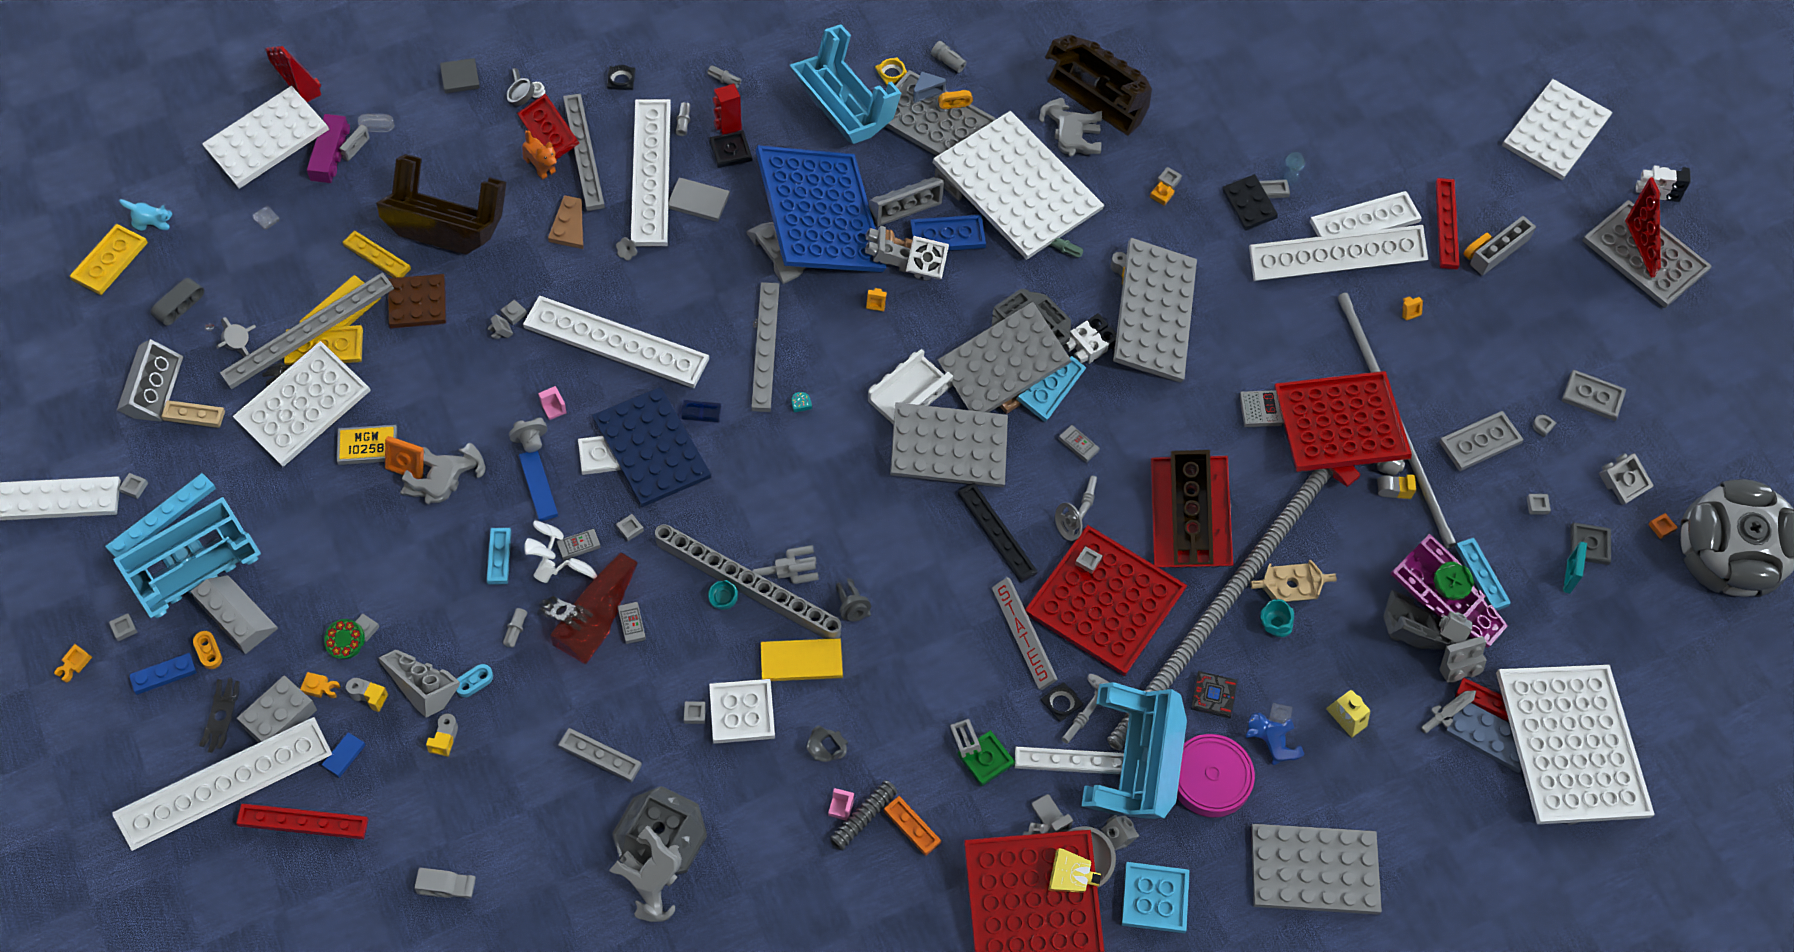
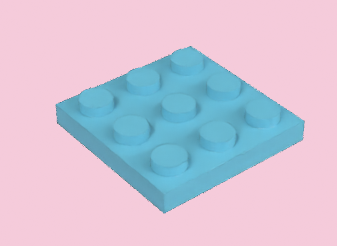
M1126 862L1121 925L1186 933L1189 870Z

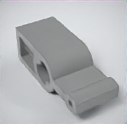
M419 868L415 890L419 895L444 898L455 896L472 899L476 877L472 875H458L444 870Z

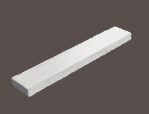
M1015 747V768L1121 775L1124 753Z

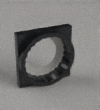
M627 65L610 66L607 89L633 90L636 68ZM624 74L629 77V81L626 83H616L614 78L617 75Z
M1064 682L1054 687L1047 695L1041 698L1042 703L1059 722H1062L1083 706L1076 693ZM1063 695L1070 700L1071 705L1067 711L1061 712L1053 707V699L1056 696Z

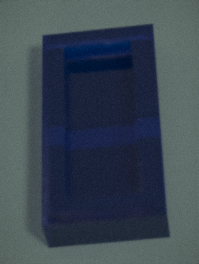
M684 400L681 418L684 420L719 423L722 406L721 403Z

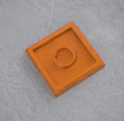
M388 436L385 439V469L402 475L408 470L414 478L422 479L424 448Z

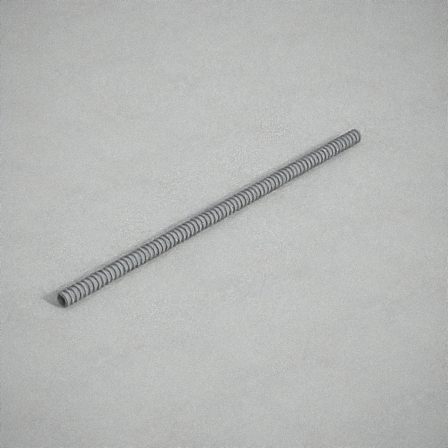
M1326 468L1317 469L1312 472L1290 503L1281 512L1280 516H1278L1277 520H1275L1274 524L1265 533L1264 537L1261 538V541L1251 551V554L1248 555V558L1238 568V571L1235 572V575L1228 581L1225 588L1218 594L1215 601L1208 607L1205 614L1201 616L1198 623L1188 633V636L1185 637L1181 645L1178 646L1174 654L1164 664V667L1160 669L1157 676L1150 682V685L1144 690L1145 692L1169 689V686L1172 685L1176 677L1179 676L1180 672L1183 671V668L1186 667L1187 663L1194 656L1193 654H1196L1200 645L1204 643L1217 626V623L1221 621L1227 610L1234 604L1237 597L1240 596L1244 588L1247 587V584L1250 583L1257 574V571L1260 570V567L1263 566L1270 557V554L1273 553V550L1276 549L1286 536V533L1289 532L1318 492H1320L1321 488H1323L1324 484H1326L1327 480L1333 475L1331 470ZM1126 713L1118 727L1107 738L1109 745L1116 750H1122L1125 745L1129 713Z

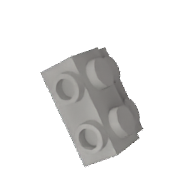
M1624 453L1615 458L1616 463L1610 462L1602 466L1603 471L1599 473L1607 489H1613L1622 505L1654 486L1635 453L1628 456Z
M1483 636L1446 646L1440 672L1447 682H1457L1464 677H1475L1484 671L1487 660L1483 652L1487 642Z

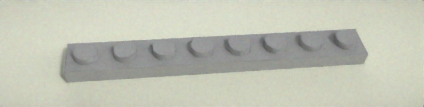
M581 93L563 96L569 128L580 143L574 147L586 209L590 211L605 208Z
M761 282L752 411L771 412L779 283Z

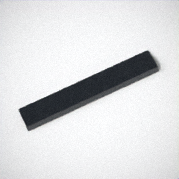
M973 483L959 490L958 496L1020 583L1035 576L1038 571L976 484Z

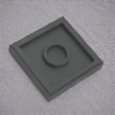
M475 58L440 63L445 93L480 88Z
M1573 522L1570 531V555L1579 542L1587 543L1586 562L1609 565L1611 563V528Z

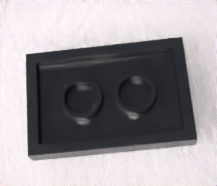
M1255 174L1223 186V192L1245 231L1278 218V213Z

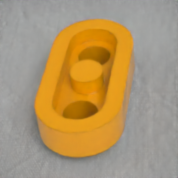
M968 90L944 92L938 97V102L942 109H952L969 106L973 102L972 93Z
M1485 233L1470 244L1463 255L1469 260L1472 259L1475 252L1492 240L1493 237L1489 233Z
M209 631L197 633L193 639V644L202 665L207 669L219 667L223 658L214 636ZM211 658H215L214 661L209 662Z

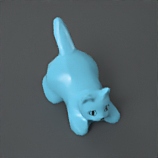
M123 199L119 200L123 207L131 210V224L135 229L143 231L147 225H153L161 230L169 229V224L166 221L170 219L172 212L166 210L164 205L160 208H155L146 203L139 202L133 204Z

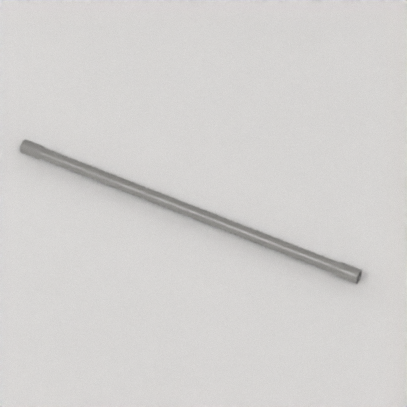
M1348 293L1340 294L1338 300L1347 316L1370 372H1381L1355 314ZM1403 424L1412 453L1411 459L1408 460L1439 529L1445 548H1452L1456 545V541L1445 521Z

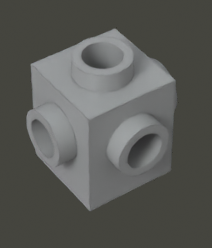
M1117 815L1112 816L1106 821L1107 825L1101 829L1109 838L1115 850L1126 848L1139 837L1133 822L1126 815L1117 817Z

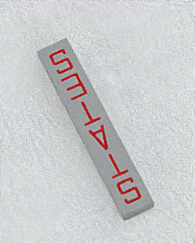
M1006 577L993 586L992 590L1038 688L1043 690L1058 679L1011 579Z

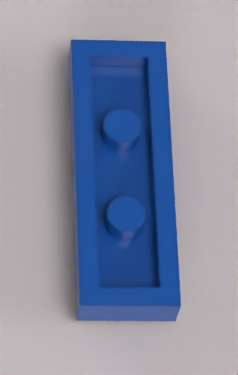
M187 653L129 674L134 692L138 695L196 674L197 671L192 655Z

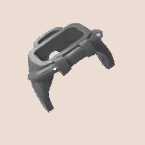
M818 725L812 730L807 743V750L816 761L827 762L841 759L847 753L846 745L848 741L841 736L840 731L835 733ZM827 737H832L840 747V750L836 751L833 755L821 743Z

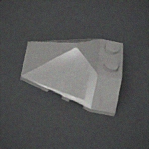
M773 222L763 223L746 231L755 246L761 244L774 262V272L783 284L799 277L806 267L784 266Z

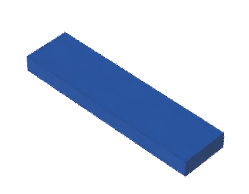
M538 451L519 454L539 521L558 517Z

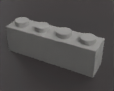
M1522 216L1477 250L1470 265L1483 276L1529 241L1536 226Z

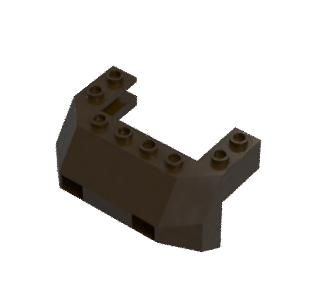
M1067 35L1052 41L1045 58L1047 60L1053 59L1056 61V64L1047 82L1092 113L1102 111V119L1129 136L1141 124L1150 107L1152 88L1146 77L1139 70L1128 66L1126 61L1114 57L1112 52L1102 49L1097 42L1074 35Z
M404 154L396 159L392 194L376 202L379 217L398 236L465 255L491 239L502 217L507 182L491 177L488 178V182H481L478 209L418 193L422 158Z

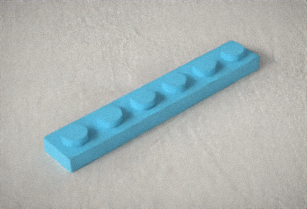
M201 473L105 547L115 558L155 536L216 489L215 485Z

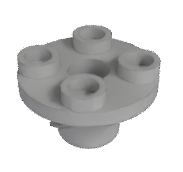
M536 418L528 422L518 421L513 424L514 428L509 432L512 442L522 443L524 450L529 453L536 452L542 447L540 437L547 432V425L543 418Z

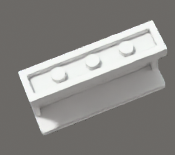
M920 349L917 353H912L906 362L900 363L891 374H886L880 383L871 386L868 391V402L894 425L896 402L929 406L952 387L953 375L949 372L944 375L924 357V351Z

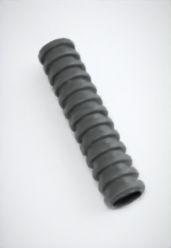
M884 780L882 785L878 786V790L875 789L874 794H870L869 799L867 798L865 803L860 805L861 808H857L856 812L852 813V817H848V822L845 821L843 826L839 827V831H835L834 836H830L831 843L837 849L844 850L845 846L849 845V841H853L854 836L856 837L858 832L863 830L862 827H866L867 822L870 823L871 818H875V813L878 814L880 809L884 808V804H888L889 800H892L893 795L897 794V789L891 782Z

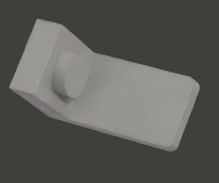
M1049 794L1032 803L1031 806L1042 823L1049 825V833L1067 832L1071 829L1073 819L1069 814L1066 816L1062 815Z

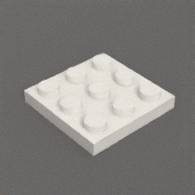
M770 679L709 684L713 744L775 739Z

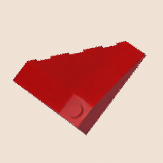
M284 46L265 48L270 63L289 87L292 86L306 102L321 96L319 80L313 78Z
M1653 177L1648 179L1625 222L1651 278H1654L1661 268L1660 191Z

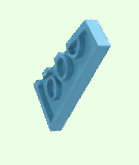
M1073 356L1070 357L1071 363L1033 385L1016 398V400L1044 422L1048 420L1086 369Z

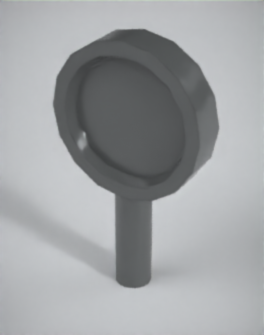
M514 68L512 69L514 83L508 89L507 99L512 105L521 106L530 100L535 86L529 79L520 78L519 70Z

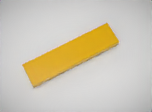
M355 230L342 242L344 247L393 278L404 277L411 270L409 264Z

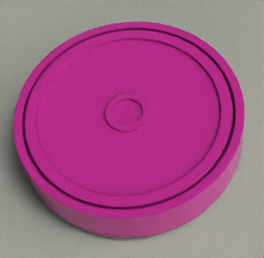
M1217 734L1199 735L1185 742L1177 792L1178 800L1192 812L1206 817H1223L1240 809L1247 801L1255 781L1253 763L1247 752L1232 739Z

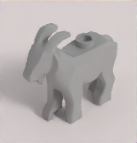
M1063 98L1052 100L1041 107L1040 121L1043 123L1045 115H1049L1058 124V129L1055 130V139H1058V148L1062 153L1069 154L1070 157L1074 156L1076 152L1084 155L1101 153V142L1087 143L1082 138L1083 133L1100 134V125H1096L1097 121H1102V111L1094 114L1063 111L1069 109Z
M468 443L465 448L458 450L464 454L463 457L453 455L436 456L429 449L423 447L424 464L432 468L427 474L426 479H416L410 471L406 470L402 477V481L405 483L400 494L412 497H425V502L428 505L430 503L443 502L449 498L452 491H456L459 484L458 478L464 471L477 467L475 471L477 478L482 477L486 469L483 458L472 443Z
M647 825L638 835L636 841L650 846L652 857L643 865L627 851L609 871L614 874H620L630 881L645 900L646 904L638 900L635 901L637 905V910L634 913L636 918L650 922H663L673 915L675 905H672L667 912L663 911L661 890L665 885L670 887L677 879L675 873L681 867L682 857L678 851V845H672L667 848L662 843L661 838Z

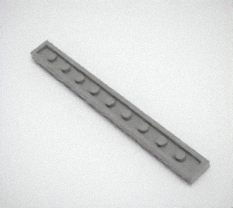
M382 272L226 368L220 374L231 389L235 388L394 289L393 285Z

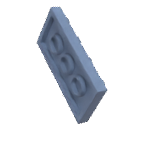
M1469 703L1453 716V722L1447 727L1445 734L1517 773L1522 770L1511 726L1508 722L1472 703Z

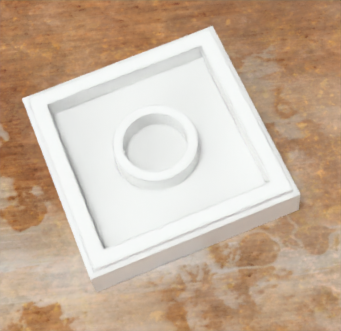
M603 436L578 439L582 475L620 470L619 464L615 461L616 459H614Z

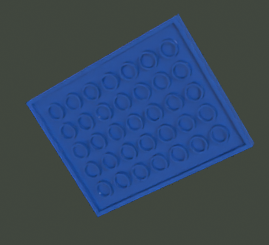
M758 145L755 151L784 266L884 272L886 265L880 261L874 262L873 255L865 253L866 245L869 240H866V233L869 228L875 229L855 154Z

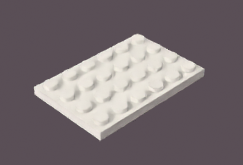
M1552 79L1505 139L1502 146L1563 180L1613 112Z
M290 86L202 144L240 189L328 131L329 128L300 94Z
M320 341L233 417L284 467L371 390Z

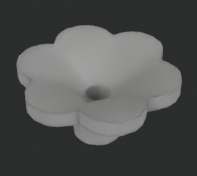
M627 237L622 238L616 244L618 256L624 257L625 260H631L637 254L636 243Z

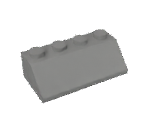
M935 177L924 179L919 183L907 185L902 189L891 191L888 194L876 196L869 200V208L876 225L881 226L942 204L944 181Z
M151 339L139 345L117 410L134 419L161 422L163 420L161 416L167 400L170 399L183 356Z
M228 575L206 579L190 591L202 609L245 654L278 629Z

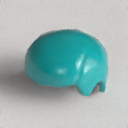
M728 580L718 581L713 584L708 592L709 602L719 610H727L733 607L738 600V591L735 584Z

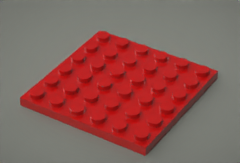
M1386 371L1275 384L1274 389L1277 394L1296 472L1411 459V449Z
M1087 525L1025 611L1035 621L1121 675L1126 676L1184 593L1187 585ZM1085 546L1102 555L1101 561L1092 574L1075 565Z
M1091 829L964 840L975 952H1105L1097 886L1087 884L1086 891L1083 893L1048 890L1056 850L1059 848L1090 860V871L1096 872Z

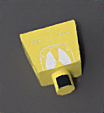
M1352 690L1326 708L1351 738L1368 725L1370 709L1363 703L1362 698Z
M1059 848L1056 850L1048 890L1083 893L1086 891L1087 884L1099 886L1101 874L1090 871V860Z

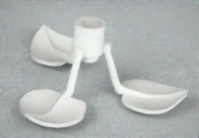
M536 520L533 522L534 527L538 531L550 536L548 548L531 538L525 541L526 555L533 554L543 557L534 573L536 579L547 583L552 574L557 575L559 570L569 565L572 569L595 579L596 582L599 581L596 572L591 566L574 558H571L570 561H564L555 569V563L549 560L555 559V554L551 551L555 538L562 540L564 535L552 525Z

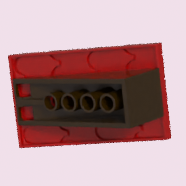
M1210 450L1171 451L1170 457L1151 458L1154 565L1158 568L1233 566L1228 456H1210ZM1193 490L1194 494H1188L1187 491Z

